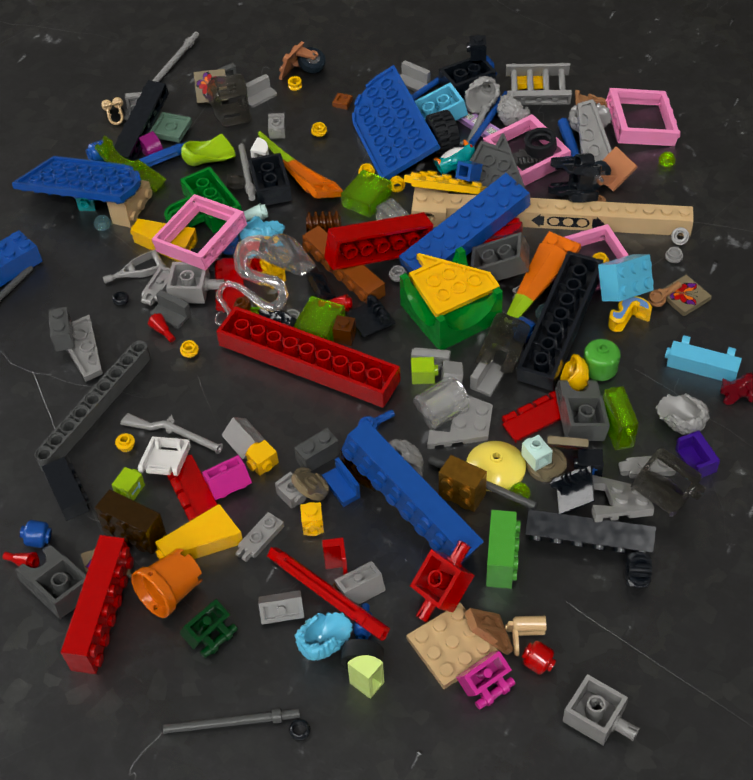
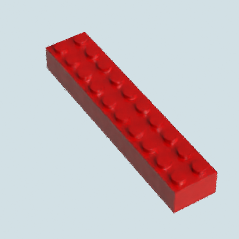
M237 306L232 309L216 331L219 346L382 408L385 407L401 381L400 366Z

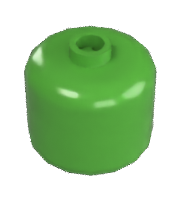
M596 339L587 344L584 349L583 358L588 365L589 378L596 381H606L616 375L620 362V350L614 342L607 339Z

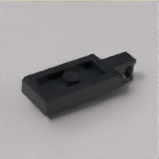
M308 262L304 272L318 300L327 301L336 298L325 274L318 271L315 263Z

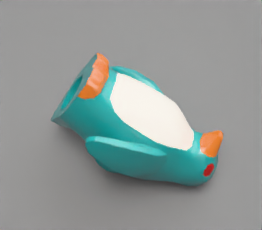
M463 140V147H454L445 152L440 158L433 159L437 170L441 175L447 174V172L452 170L456 173L458 161H469L475 153V147L466 140Z

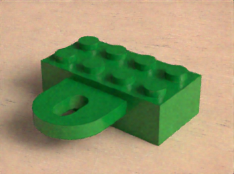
M207 167L180 179L183 195L186 198L169 205L164 212V217L167 223L194 194L241 211L242 208L213 169ZM199 212L186 227H193L205 222L214 234L227 221Z

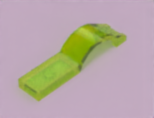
M105 135L102 138L103 143L95 145L94 148L105 162L132 166L134 171L139 172L141 180L149 181L150 187L154 192H157L165 183L166 178L139 159L131 161L121 156L115 150L112 140Z

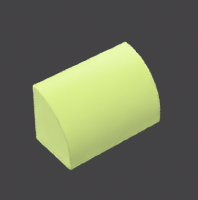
M362 655L351 659L347 663L350 684L371 699L385 683L383 662L376 657Z

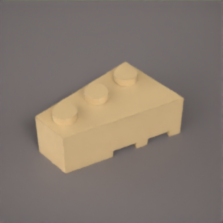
M141 180V186L136 194L129 197L124 203L107 202L112 224L131 228L140 212L144 210L147 201L152 197L149 181Z

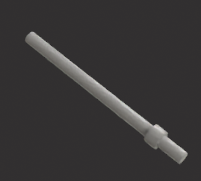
M197 31L190 37H187L183 46L152 81L160 82L186 50L194 45V41L199 37Z
M241 143L238 147L246 182L245 191L248 194L249 200L253 201L255 200L256 189L252 183L245 145Z

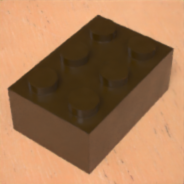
M110 489L95 506L102 531L109 536L114 535L124 538L126 544L134 545L141 552L146 551L154 554L157 550L155 542L167 535L160 513Z

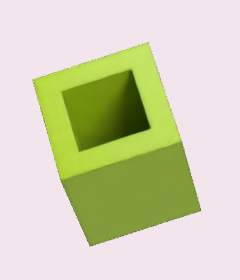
M434 357L411 358L412 384H435V376H438V364L434 365Z
M124 467L111 485L114 492L134 501L145 486L142 474L138 470Z

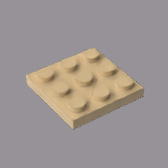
M461 602L453 613L445 611L406 635L408 642L443 689L457 682L456 677L486 655L498 651L494 646L471 632L464 613L467 610Z

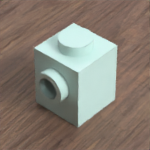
M540 435L528 438L522 443L521 455L534 471L552 462L553 451Z

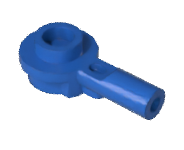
M389 410L375 418L366 416L360 419L358 425L367 420L377 430L378 425L395 417V413L393 410Z

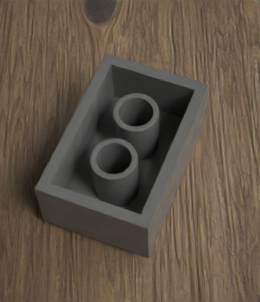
M522 232L472 247L471 267L491 272L496 281L529 272L530 246Z

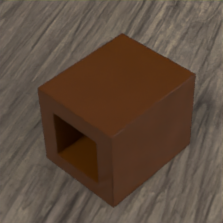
M337 315L332 329L335 343L352 346L356 335L355 318Z

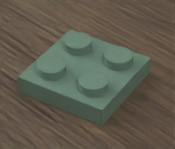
M162 112L150 132L154 131L158 139L180 143L192 124V118Z

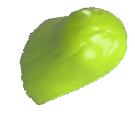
M222 133L207 141H188L181 147L182 158L190 166L227 161L236 157L233 146H231Z

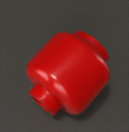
M540 641L529 642L521 656L524 659V666L539 675L543 674L546 670L550 672L556 663V660L553 659L554 650Z

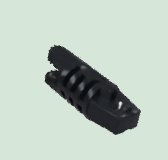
M261 307L258 310L259 315L294 327L297 320L289 313L277 308Z

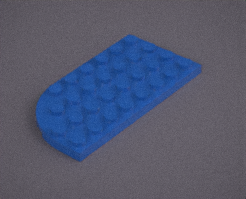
M394 65L375 76L365 85L366 89L355 100L354 113H352L353 125L383 183L441 148Z
M52 156L12 182L13 189L21 191H33L34 193L56 194L62 197L71 196L74 198L122 204L129 197L136 194L141 186V178L138 171H134L132 166L125 164Z

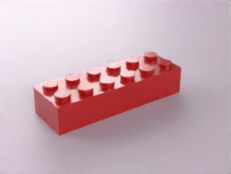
M423 212L328 228L324 258L332 270L397 259L399 255L432 231L434 224Z
M99 536L60 652L71 671L96 674L98 667L102 666L103 651L110 641L109 632L116 622L115 613L117 607L119 608L122 603L121 594L123 588H126L128 584L127 572L128 569L131 570L134 564V558L131 556L130 548L127 546L124 538Z

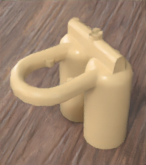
M115 97L112 102L110 100H103L101 107L107 112L109 122L113 125H119L123 122L124 115L121 109L123 100L120 97ZM113 106L118 108V113H120L121 118L118 122H114L111 119L112 114H110L109 110Z
M545 615L516 616L513 618V621H508L505 624L506 631L512 632L515 656H519L518 636L545 635L547 628Z

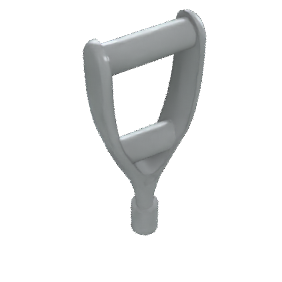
M152 250L135 257L119 272L102 278L105 284L116 278H142L154 275L159 266H167L163 263L159 252ZM152 258L157 265L143 270H136L134 268Z

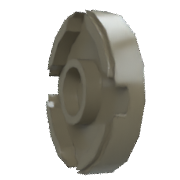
M552 447V462L537 471H534L527 463V470L530 476L541 482H550L554 477L563 476L567 469V460L564 454L557 448Z
M297 468L291 476L294 487L307 498L321 501L329 493V486L326 480L318 473H315V475L311 473L309 468Z

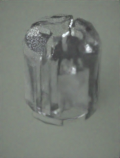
M452 376L442 379L416 395L415 399H413L418 412L421 411L427 420L425 423L432 430L439 428L465 412L470 405L469 396L464 386Z

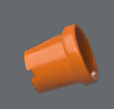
M176 548L170 554L148 567L139 568L131 575V583L136 595L143 605L159 618H167L176 609V605L202 582V579L198 580V577L202 574L198 564L191 555L188 554L184 557L180 554L184 551L182 549Z

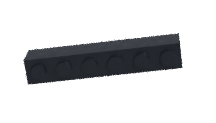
M148 80L143 87L142 93L136 100V105L131 110L127 122H125L115 146L111 149L114 163L127 164L137 160L142 150L139 137L150 132L169 95L165 83Z
M529 509L525 535H530L529 540L542 541V537L551 538L550 542L563 544V540L572 541V546L584 547V543L593 544V549L605 550V546L614 547V552L626 553L627 549L648 554V552L652 553L654 550L656 527L610 520L595 522L594 518Z

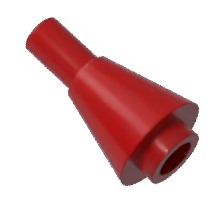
M345 294L327 301H319L318 306L319 308H331L348 312L352 308V298Z
M155 313L150 316L148 326L164 335L170 343L173 342L176 338L169 331L163 314Z
M4 552L2 555L3 560L11 561L18 566L25 564L30 568H37L40 563L36 552L16 554Z

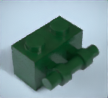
M215 599L189 621L179 634L193 649L203 643L205 648L200 651V654L206 659L210 654H215L219 650L218 647L225 641L228 642L232 639L233 634L238 628L233 623L228 628L223 624L229 618L230 613ZM217 630L220 635L212 640L209 636Z

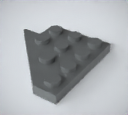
M501 134L496 145L480 141L471 159L472 162L483 164L480 181L477 182H481L482 186L488 187L503 174L507 173L517 182V185L520 184L525 188L505 135Z

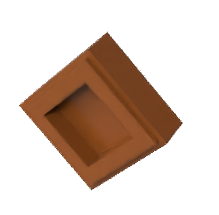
M337 93L332 105L336 108L348 110L353 101V96Z

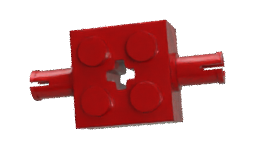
M459 540L451 556L433 549L430 550L410 585L411 588L425 598L421 608L416 613L419 619L428 622L435 607L452 613L455 611L475 576L462 566V561L471 548L467 543Z

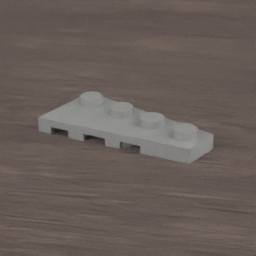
M591 99L578 103L576 109L581 154H593L595 162L603 160L612 150L594 100Z
M90 315L72 322L74 348L67 349L86 382L103 374Z

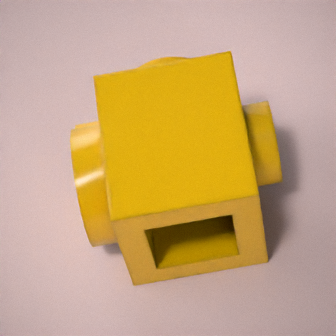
M266 440L252 444L245 454L247 456L246 464L251 471H255L259 476L269 472L279 463L277 451Z
M321 502L300 504L303 534L317 536L324 533Z

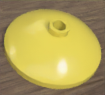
M488 441L479 444L472 449L466 462L487 471V481L507 490L516 487L523 480L526 472V461L522 457L521 452L515 446L503 441Z

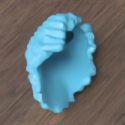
M255 216L247 222L246 227L239 235L243 243L249 240H253L256 243L261 240L263 245L266 246L267 243L283 234L285 226L279 223L278 220L263 222L259 216Z
M327 612L326 615L317 613V615L306 620L305 624L301 625L294 635L298 651L306 659L313 661L330 657L331 654L339 651L345 642L349 641L348 638L351 637L350 633L353 631V624L350 619L345 617L343 612H334L333 614Z

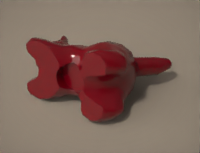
M746 373L734 381L722 379L720 392L726 396L723 400L724 404L731 405L742 397H746L749 402L753 403V373Z

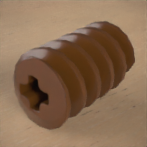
M324 211L321 212L320 216H318L317 212H314L313 217L308 212L306 216V232L309 229L312 230L320 226L328 233V228L341 226V216H339L338 211H335L334 216H332L331 211H328L327 216H325Z

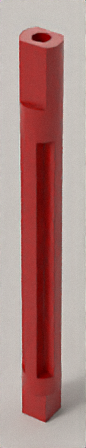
M278 547L270 548L267 557L380 641L386 639L390 631L388 626L286 552H283Z

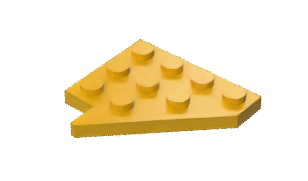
M432 170L427 172H411V174L404 175L403 181L411 183L413 187L479 194L487 188L482 186L481 182L472 181L470 183L465 180L454 179L449 174L437 175V172Z
M421 253L417 254L416 259L422 267L409 272L408 275L435 317L452 312L491 294L493 289L500 288L491 272Z

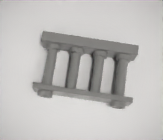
M570 63L506 64V76H511V91H507V93H514V99L520 101L521 105L570 104L572 91L566 90L565 75H569ZM517 76H527V90L518 91ZM533 76H543V90H534ZM549 76H559V90H550Z

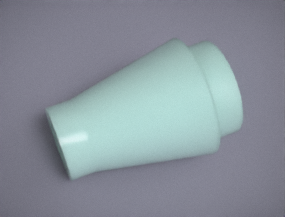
M260 203L244 211L246 221L251 220L255 216L265 220L268 217L266 205H261Z

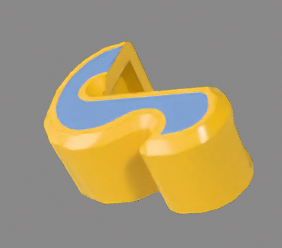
M637 296L619 301L617 311L613 309L609 314V329L614 332L623 331L632 315L647 322L650 321L651 304L646 299Z

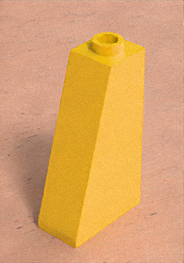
M137 218L130 230L134 243L150 250H156L152 238L166 223ZM185 227L170 243L191 251V248H194L198 241L196 229ZM161 254V255H163V256H165V257H168V258H170V259H172V260H174V261L182 262V261H179V260L174 259V258H172V257H169V256H166V255H164V254Z
M218 504L156 541L158 550L155 553L160 560L178 548L184 550L180 553L184 557L189 554L193 559H197L238 546L243 538L239 528L221 505Z

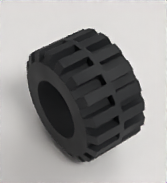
M443 110L426 116L425 121L441 147L435 151L436 155L444 154L454 147H459V129L450 111Z

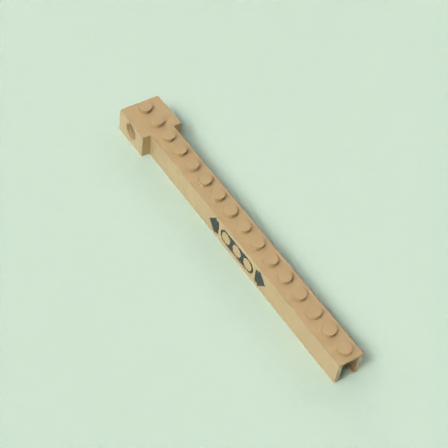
M415 187L411 214L424 212L434 224L433 227H437L476 195L449 194V191ZM530 198L531 205L515 217L519 218L520 222H523V227L586 231L608 224L613 232L672 235L676 228L682 227L689 232L690 236L694 222L692 206L598 201L577 203L569 200Z

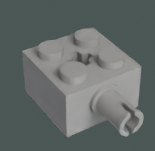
M172 262L166 290L168 294L187 303L205 304L209 290H225V279H210L209 268L205 271L185 262Z
M588 674L564 710V723L603 746L611 732L617 731L631 739V741H634L635 736H637L640 730L639 727L622 718L628 697Z

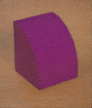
M154 131L139 137L142 153L145 156L163 150L161 142Z

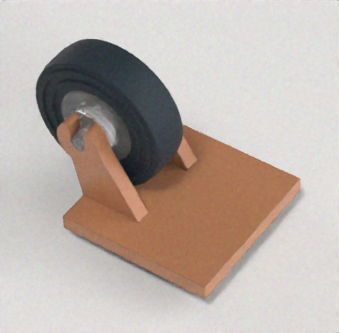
M301 41L298 45L293 46L289 54L287 53L283 57V65L279 70L281 72L279 79L282 80L295 66L301 67L308 73L322 71L326 63L325 55L317 48L303 47L304 42Z
M616 146L603 160L595 162V164L602 165L601 175L594 176L593 189L606 185L614 192L638 166Z

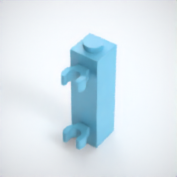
M683 335L682 342L673 340L672 347H667L665 358L668 359L667 367L720 381L723 378L729 381L736 380L742 359L735 356L736 348L729 347L727 354L689 345L691 337Z

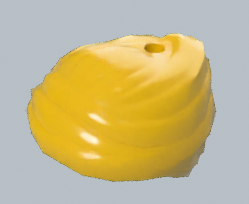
M573 354L570 361L564 364L560 380H567L571 388L576 391L586 388L587 381L589 380V369L584 358L578 354Z

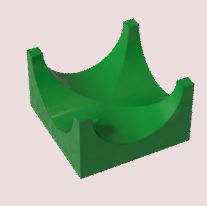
M463 247L455 249L452 262L468 266L466 251ZM407 273L400 275L401 306L437 349L445 350L502 320L503 291L499 287L493 289L491 295H486L452 312L435 317L413 283H411Z

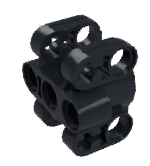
M584 153L576 154L575 156L551 158V166L555 167V170L565 169L567 174H569V181L551 183L548 185V193L556 194L559 197L569 196V201L577 203L598 200L599 191L593 189L594 176L601 175L602 165L595 164L593 154Z

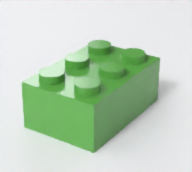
M491 510L486 587L512 589V581H517L521 520H516L517 512Z

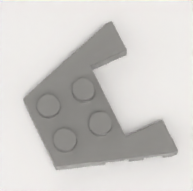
M438 384L435 402L455 405L450 432L430 430L427 449H434L438 445H444V447L452 446V443L459 442L467 444L487 441L493 405L456 390L441 389V385Z
M592 475L594 490L605 491L610 506H592L591 512L595 522H602L603 518L608 517L611 520H618L619 516L628 515L629 518L653 516L654 506L646 487Z

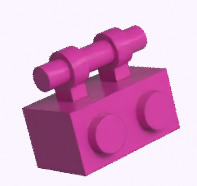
M239 455L202 472L215 500L224 498L228 494L238 489H243L252 483L246 466Z
M500 651L489 653L456 677L467 696L481 695V698L475 702L479 710L485 706L489 707L494 703V699L501 694H507L510 688L516 684L512 677L506 680L503 678L512 669ZM496 682L497 687L489 692L487 688Z

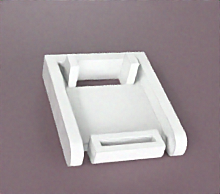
M152 436L138 465V472L144 473L146 470L148 474L171 475L173 472L174 476H178L191 448L190 439ZM162 447H166V448H177L178 451H175V450H163V449H161V448H162Z

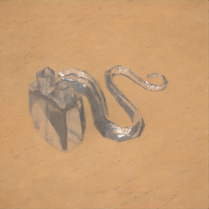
M275 234L273 236L254 235L246 237L237 244L234 252V265L237 274L242 279L254 284L276 289L278 296L275 301L267 302L241 283L227 280L220 284L215 293L217 301L223 307L227 316L231 310L222 295L227 287L237 289L263 310L273 312L284 308L289 297L286 283L278 276L259 272L252 269L250 265L252 259L258 258L295 275L304 276L314 269L316 264L295 238L288 234ZM218 312L215 316V323L218 326L222 324L218 321V316L220 312Z

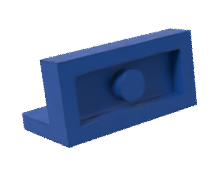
M338 457L335 459L336 468L324 473L322 477L326 480L329 489L341 505L345 507L361 498L360 486Z

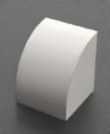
M257 137L250 150L251 158L269 155L267 142Z

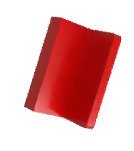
M343 537L322 540L326 569L343 567V575L347 574Z

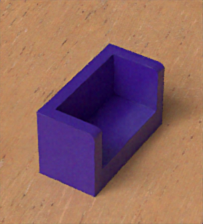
M700 431L678 438L675 450L695 480L717 472L720 459Z

